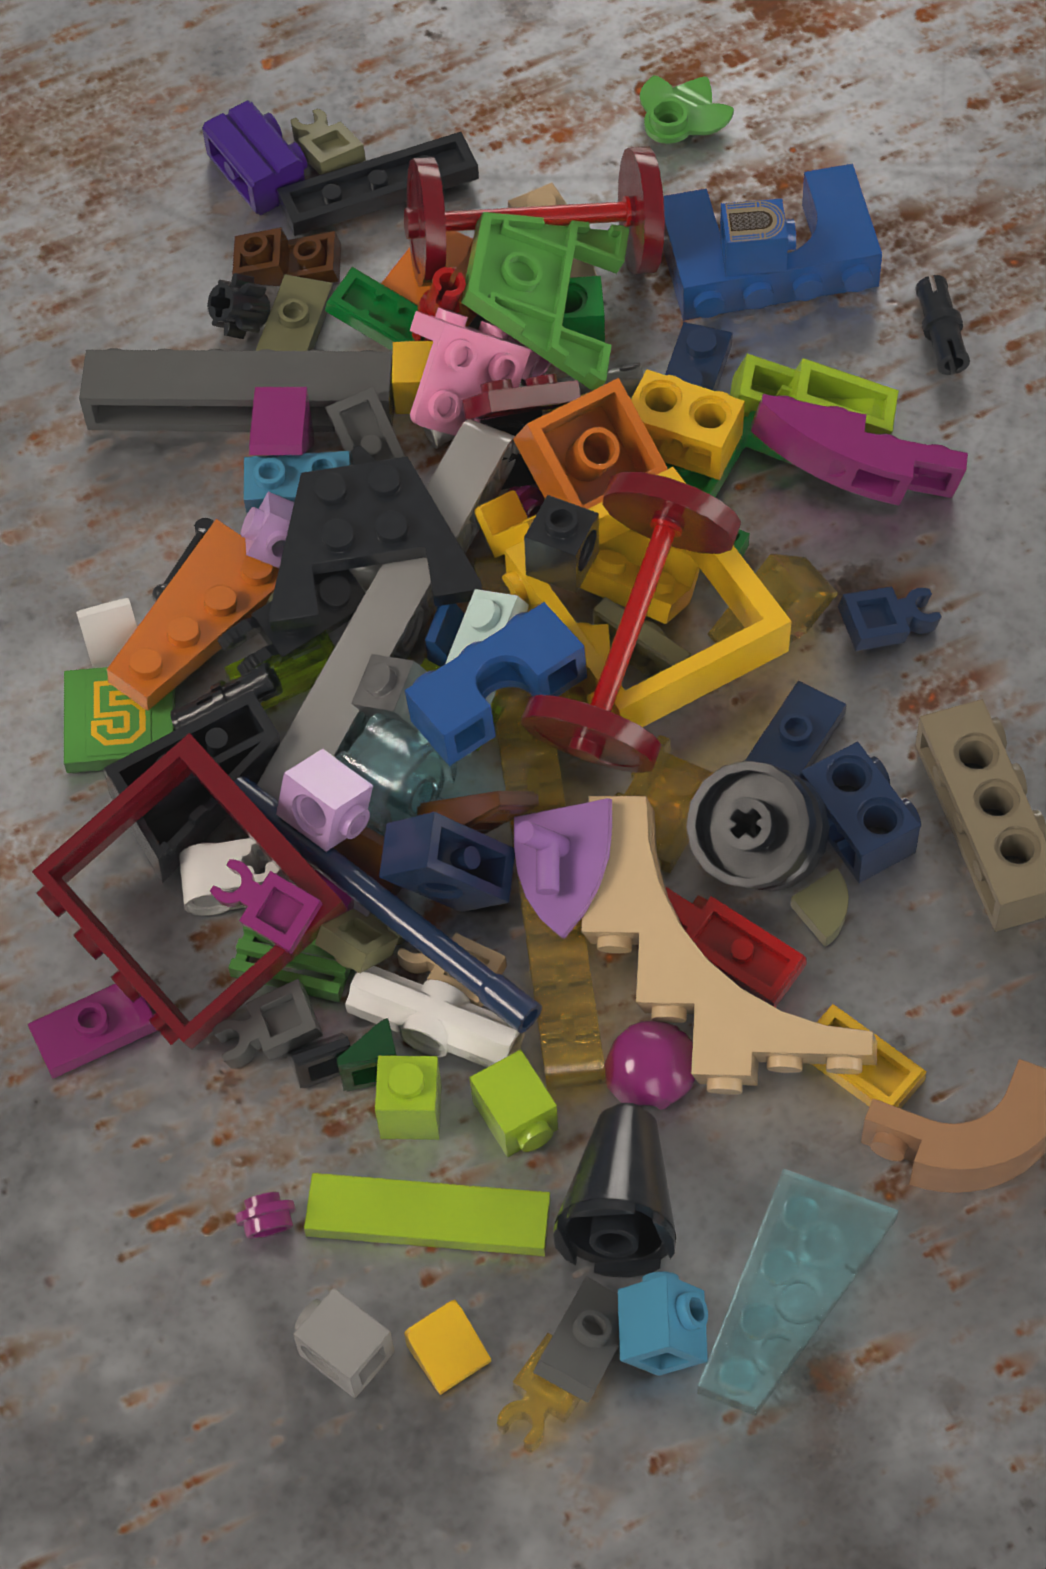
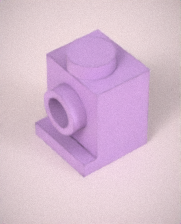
M268 491L259 509L252 507L249 510L241 529V537H244L246 542V555L277 568L280 567L294 506L293 501Z

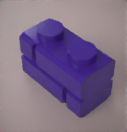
M249 100L229 109L227 115L222 113L204 122L202 131L207 155L256 214L261 216L279 206L277 188L305 180L304 170L308 168V164L299 145L295 142L288 145L282 138V132L275 117L269 112L263 115Z

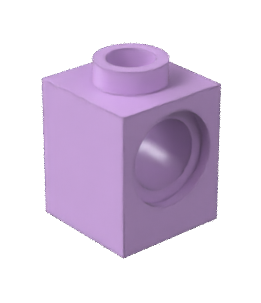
M321 749L284 772L276 815L327 852L346 838L353 839L363 831L370 817L368 807L373 785L327 751Z

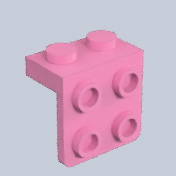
M438 307L435 316L416 311L410 331L432 340L433 344L411 409L410 418L413 423L421 427L456 436L458 430L466 421L463 400L481 394L480 385L487 382L511 379L513 388L519 387L531 349L508 340L509 335L494 324L485 321L480 322L477 330L465 326L468 317Z

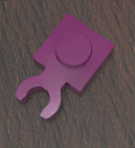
M229 859L226 866L233 873L241 876L240 887L234 892H225L213 885L210 889L211 894L224 906L239 907L243 905L247 907L239 922L292 954L323 905L322 902L272 871L268 873L262 885L255 882L252 872L243 862Z

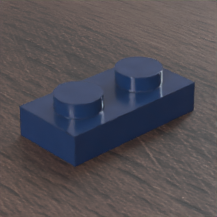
M683 322L665 375H673L685 382L717 391L732 347L733 332Z

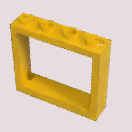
M674 467L657 474L685 483ZM603 502L589 508V510L599 513V545L631 530L610 516L602 505ZM522 541L505 550L506 574L502 575V580L510 589V595H517L529 604L528 612L545 602L584 645L587 678L579 684L586 692L587 703L590 704L605 662L550 585L526 575L525 544ZM734 545L731 551L721 554L686 551L745 629L627 690L621 685L611 712L643 728L789 652L792 621Z

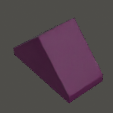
M255 387L249 455H303L314 445V430L307 387Z

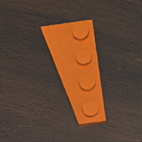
M216 519L107 668L108 683L149 711L222 648L217 641L222 634L244 619L250 618L253 612L266 605L269 597L274 592L279 568L246 555L245 538Z

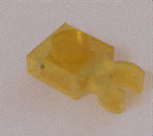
M550 1333L546 1334L513 1380V1390L524 1397L522 1400L507 1404L500 1411L497 1418L498 1431L503 1435L509 1430L511 1424L517 1420H526L532 1425L531 1431L523 1441L524 1449L530 1453L536 1450L544 1440V1421L548 1415L551 1414L565 1424L581 1401L580 1398L533 1373L553 1336Z

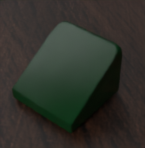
M388 1018L377 1023L337 1058L343 1091L349 1092L376 1086L378 1056H397Z

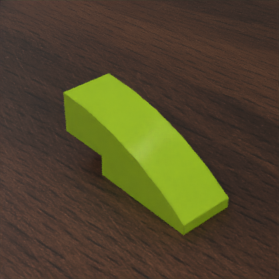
M747 353L733 375L730 395L745 401L744 416H748L751 410H757L763 394L789 396L797 401L827 407L839 406L851 412L866 414L865 432L890 435L893 432L899 390L802 358L796 369H792Z

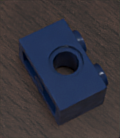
M431 812L386 824L379 877L459 912L509 903L515 849L441 814Z

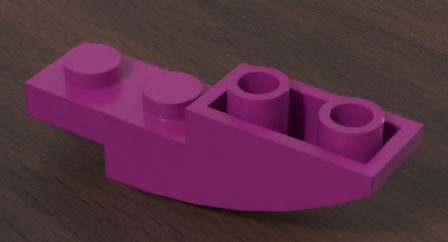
M762 395L752 421L751 432L769 448L792 464L841 489L899 506L907 490L952 498L967 470L968 453L951 450L939 444L926 445L901 440L889 434L865 432L866 414L851 412L839 406L827 407L797 401L789 396Z

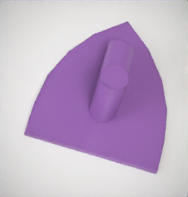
M610 798L514 817L516 867L525 896L539 918L561 938L565 939L584 916L601 885L610 856L612 836V799Z

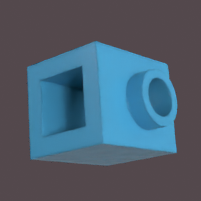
M652 1272L644 1275L642 1282L618 1289L620 1361L657 1376L708 1362L706 1334L708 1309L704 1290L679 1280V1276L671 1272Z

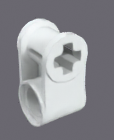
M251 838L216 844H197L184 849L179 854L184 909L188 913L197 916H213L229 910L246 908L243 905L239 907L224 906L210 892L213 885L225 892H234L240 887L241 876L233 873L226 866L229 859L243 862L252 872L255 882L262 885L270 871L287 881L289 879L264 852V856L259 857L257 850L260 848ZM265 867V872L261 873L260 869Z

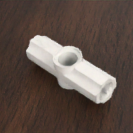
M376 966L362 973H356L350 984L349 995L345 1003L347 1013L377 1024L381 1020L388 1018L391 1030L398 1032L408 1045L424 1054L443 1057L449 1052L484 1067H489L519 1051L526 1033L517 1032L492 1011L471 1004L469 998L462 991L446 982L427 980L422 985Z

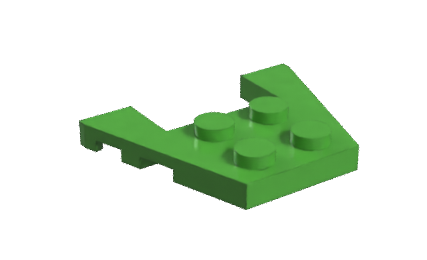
M483 212L475 226L465 279L466 286L461 303L593 391L603 386L606 382L612 345L562 326L573 258L617 274L625 261L630 228L612 224L608 230L591 229L589 222L573 220L569 226L545 224L542 217Z

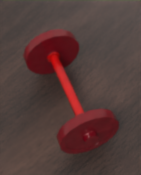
M650 146L629 147L624 150L618 178V202L445 211L442 181L435 158H413L410 160L407 179V208L404 209V229L406 239H409L413 271L419 287L431 286L435 272L440 268L446 267V232L475 230L476 223L483 212L542 217L545 224L569 225L572 220L589 222V224L619 222V225L630 228L625 261L631 274L655 273L660 266L664 246V196L660 169L656 155Z
M620 472L611 476L602 505L610 516L627 528L649 538L650 541L591 703L588 704L560 696L536 695L529 697L522 716L521 725L539 740L571 756L620 771L645 773L653 771L662 744L646 729L611 711L671 546L697 553L721 554L731 551L741 525V520L734 510L718 498L694 486L668 477L645 472Z

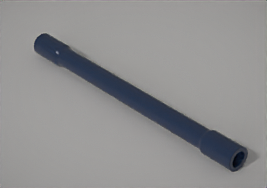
M241 776L234 781L311 867L474 993L484 1006L517 1032L524 1033L535 1023L542 1010L541 1004L505 976L489 969L335 848H331L327 852L276 815L278 801L248 777Z

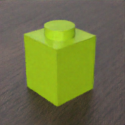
M521 1049L469 1077L472 1102L507 1158L520 1150L531 1152L542 1147L552 1138L553 1132L559 1130L557 1105Z
M378 1056L375 1114L380 1139H440L442 1083L438 1056Z

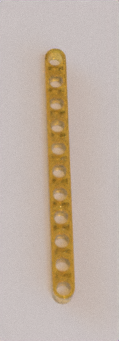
M505 554L497 558L494 555L473 557L474 570L481 580L482 589L510 594V589L502 580V575L506 574ZM504 687L496 690L492 701L505 791H534V794H538L539 805L520 816L566 807L557 749L531 735L521 725L523 713L529 697H532V695L521 688ZM512 819L509 823L514 848V819ZM517 873L534 1000L542 1005L541 1013L537 1018L547 1091L605 1084L604 1057L586 937L582 933V918L565 939L561 938L539 918L525 896Z

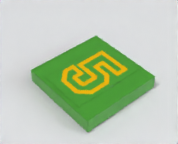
M108 667L64 671V766L66 772L76 773L104 770L108 765L175 731L176 729L170 716V712L175 709V688L147 711L108 683Z

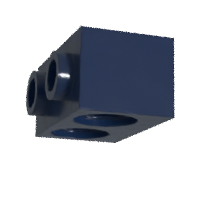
M858 741L801 771L800 777L812 784L825 803L830 826L829 843L858 883L916 853L921 819L915 806L907 798L900 799L890 785L889 774L883 763L875 756L870 758ZM849 785L857 788L858 790L854 792H845L837 787ZM881 827L888 830L889 833L875 834L868 829Z

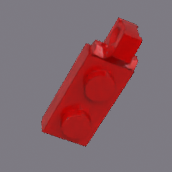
M666 887L668 898L685 932L706 959L741 989L776 1008L807 965V958L714 897L710 896L707 900L698 895L693 903Z

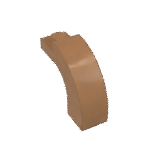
M1019 1059L1001 1102L983 1117L965 1123L937 1122L873 1098L864 1119L861 1143L870 1146L874 1153L891 1161L906 1159L914 1162L909 1185L937 1192L963 1193L1001 1185L1028 1170L1046 1152V1068Z

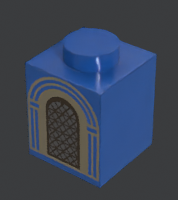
M782 198L721 203L720 242L725 277L786 272L788 250H796V227L794 219H785Z

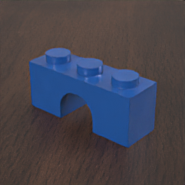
M543 602L529 612L515 615L508 621L505 627L483 641L471 643L462 650L458 657L436 671H428L418 677L413 685L405 690L410 720L448 766H451L496 737L491 705L486 701V697L500 688L517 687L527 691L532 696H560L587 678L584 645L548 605Z

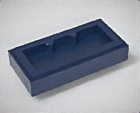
M798 680L745 761L771 764L781 769L792 771L800 776L801 771L814 763L846 714L847 704Z

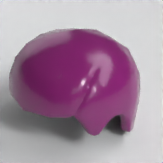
M648 1020L630 1025L613 1041L605 1060L603 1069L607 1088L621 1103H634L637 1105L655 1106L660 1110L665 1109L670 1103H675L692 1089L695 1081L691 1074L692 1040L678 1026L666 1022Z

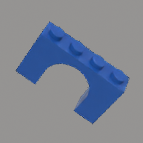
M847 164L804 172L802 207L811 232V238L798 249L787 253L786 272L725 277L720 230L707 188L665 195L663 251L683 321L696 318H711L719 314L748 309H762L771 305L800 300L809 301L817 297L846 292H860L865 289L879 287L882 251L854 165Z

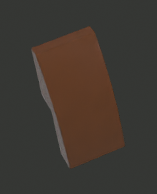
M282 227L235 236L232 275L238 273L254 277V284L280 286L285 274L330 283L340 282L341 242L335 231L288 240Z

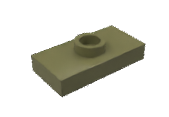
M285 274L255 351L262 349L274 351L313 350L327 312H325L326 303L334 293L333 283Z
M604 597L593 609L594 625L608 624L611 648L625 609ZM645 620L629 664L648 677H652L691 657V653L668 639L656 624Z

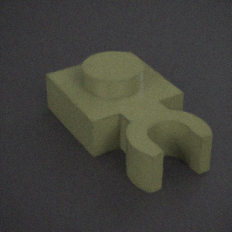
M318 108L312 110L314 116V123L302 124L296 117L290 120L294 140L299 144L307 162L319 175L366 161L363 143L341 121L328 126L327 115L323 110Z
M353 908L322 924L315 945L334 956L340 965L362 973L391 957L395 946L404 943L405 939L370 912L368 916H365Z

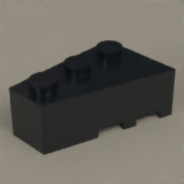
M251 690L105 767L104 773L109 795L114 800L189 733L233 781L241 776H246L255 784H258L280 745V734ZM191 773L134 823L130 830L163 883L180 866L179 854L190 846L201 844L229 813Z

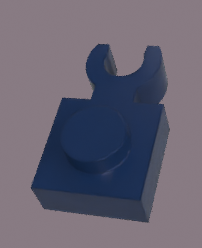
M892 586L842 595L837 606L855 651L905 643L911 631L920 634L930 633L936 629L942 618L940 612L926 614L918 610V608L927 605L932 595L931 590L928 588L913 589L906 598L897 599Z

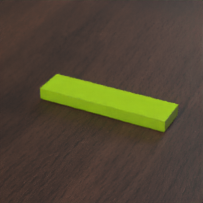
M312 1173L304 1231L306 1237L545 1257L551 1196L550 1192Z

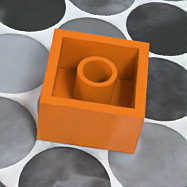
M619 378L527 423L513 438L545 499L547 495L586 509L603 502L610 478L620 472H645L657 475L668 469Z

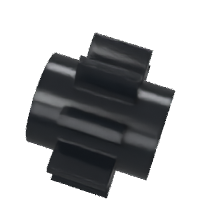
M238 273L233 274L231 282L220 279L218 285L212 289L208 297L207 307L209 315L213 319L212 326L224 328V336L244 339L247 331L259 333L260 328L267 322L270 315V301L265 294L266 287L254 284V277Z

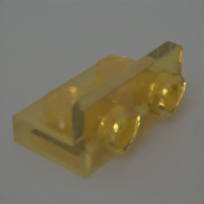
M659 735L657 739L662 746L653 771L645 773L631 772L632 782L625 794L617 792L614 796L647 797L655 811L656 846L660 868L667 873H671L689 842L686 824L690 802L702 782L711 776L713 772L672 755L671 739Z

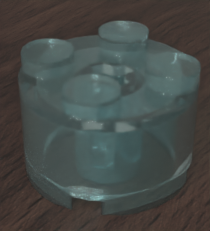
M377 713L369 719L364 732L358 737L348 752L343 751L335 757L373 785L368 807L370 817L366 826L385 836L387 823L417 816V806H420V803L443 800L440 794L445 780L454 784L457 774V762L448 766L419 731L381 713Z

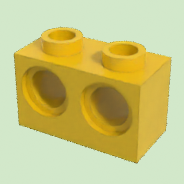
M646 369L631 401L664 462L720 480L743 434L745 401L734 398L722 391H713L685 382L673 375H663Z

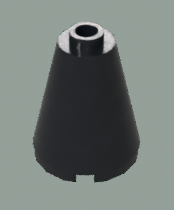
M619 1103L601 1112L556 1217L553 1230L555 1248L566 1261L575 1266L578 1256L595 1263L594 1273L610 1277H635L659 1270L661 1259L668 1255L671 1260L675 1254L676 1231L657 1121L652 1114L637 1104Z

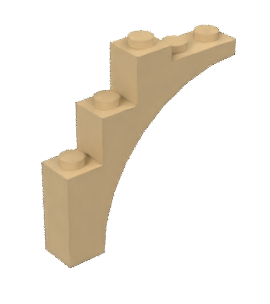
M589 796V802L606 798L612 799V836L610 856L601 885L588 910L582 917V933L591 944H597V950L601 952L629 953L632 951V945H639L636 1003L644 1013H652L651 1020L666 1023H684L687 1021V1014H694L691 1074L699 1084H707V1092L734 1095L742 1093V1085L758 1086L759 1062H766L767 1070L781 1073L801 1072L803 1063L826 1064V1071L835 1074L862 1073V1065H877V1040L873 1031L826 1026L780 1011L741 989L707 960L685 932L668 898L657 857L655 811L647 797Z

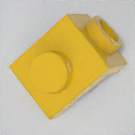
M513 490L474 509V514L495 558L504 555L506 549L524 541V536L536 515L530 518L527 517L517 493Z

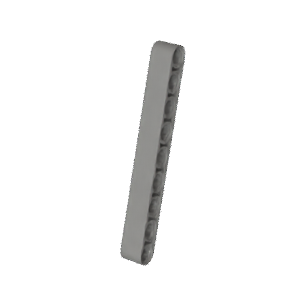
M467 419L462 424L426 487L464 553L467 552L480 528L474 514V509L498 496L516 462V459L509 462V458L512 453L518 454L519 452L513 441L514 435L472 419ZM427 558L386 563L380 567L257 784L277 801H279L284 772L319 750L324 749L346 766L350 762L372 722V719L351 704L371 654L406 660L435 609Z

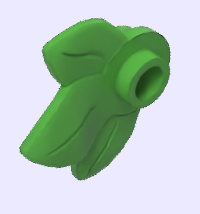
M653 75L641 88L640 103L646 111L644 119L645 131L651 139L660 143L672 144L684 140L689 135H710L716 133L731 121L734 114L733 107L712 103L710 81L705 76L672 88L667 81Z

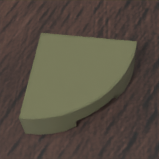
M837 868L791 897L792 909L824 947L831 944L841 932L847 916L849 903L846 882Z

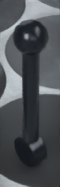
M201 518L195 522V536L164 583L157 585L153 589L152 598L155 602L214 522L212 519Z

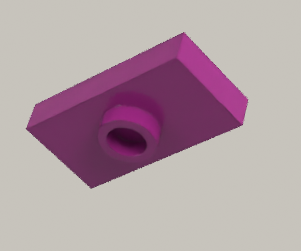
M116 984L27 1024L52 1079L157 1031L149 1022L153 1014L146 1000L141 996L133 1003Z

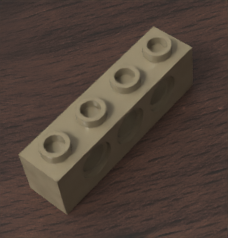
M983 699L919 716L915 746L994 932L1046 918V822L1038 809L1033 811L1026 797L1027 783L1024 772L1018 763L1011 764L1005 750L1007 740L1001 721L998 717L991 718ZM975 763L983 768L971 769L964 764ZM995 809L1004 815L992 816L984 812V810ZM1016 856L1023 859L1026 863L1014 864L1008 862L1004 857Z

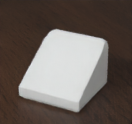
M129 598L111 601L76 612L92 668L109 667L136 630L137 625Z

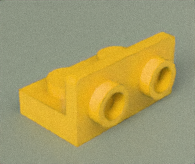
M629 530L599 545V552L580 588L602 598L606 597L614 603L626 607L650 539L633 530ZM671 546L649 606L647 617L667 624L690 604L700 568L686 550Z

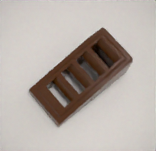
M493 791L424 802L417 806V816L436 812L482 834H487L511 821L514 817H518L538 806V794H534V791Z

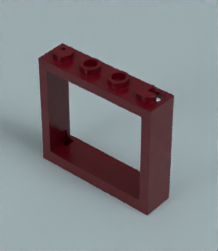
M190 733L32 871L44 885L36 894L44 901L45 905L58 918L67 911L81 927L73 936L95 960L105 954L117 967L118 971L111 976V979L133 1003L142 996L156 1011V1014L149 1019L154 1028L170 1045H173L180 1038L191 1050L213 1032L212 1029L218 1023L232 1015L317 938L322 924L348 911L337 894ZM192 773L289 881L319 899L323 905L292 954L275 945L189 1021L67 882Z

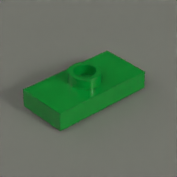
M351 267L327 301L325 312L393 351V342L414 341L410 328L415 312L418 311V305L356 268ZM422 336L420 341H425L426 338Z

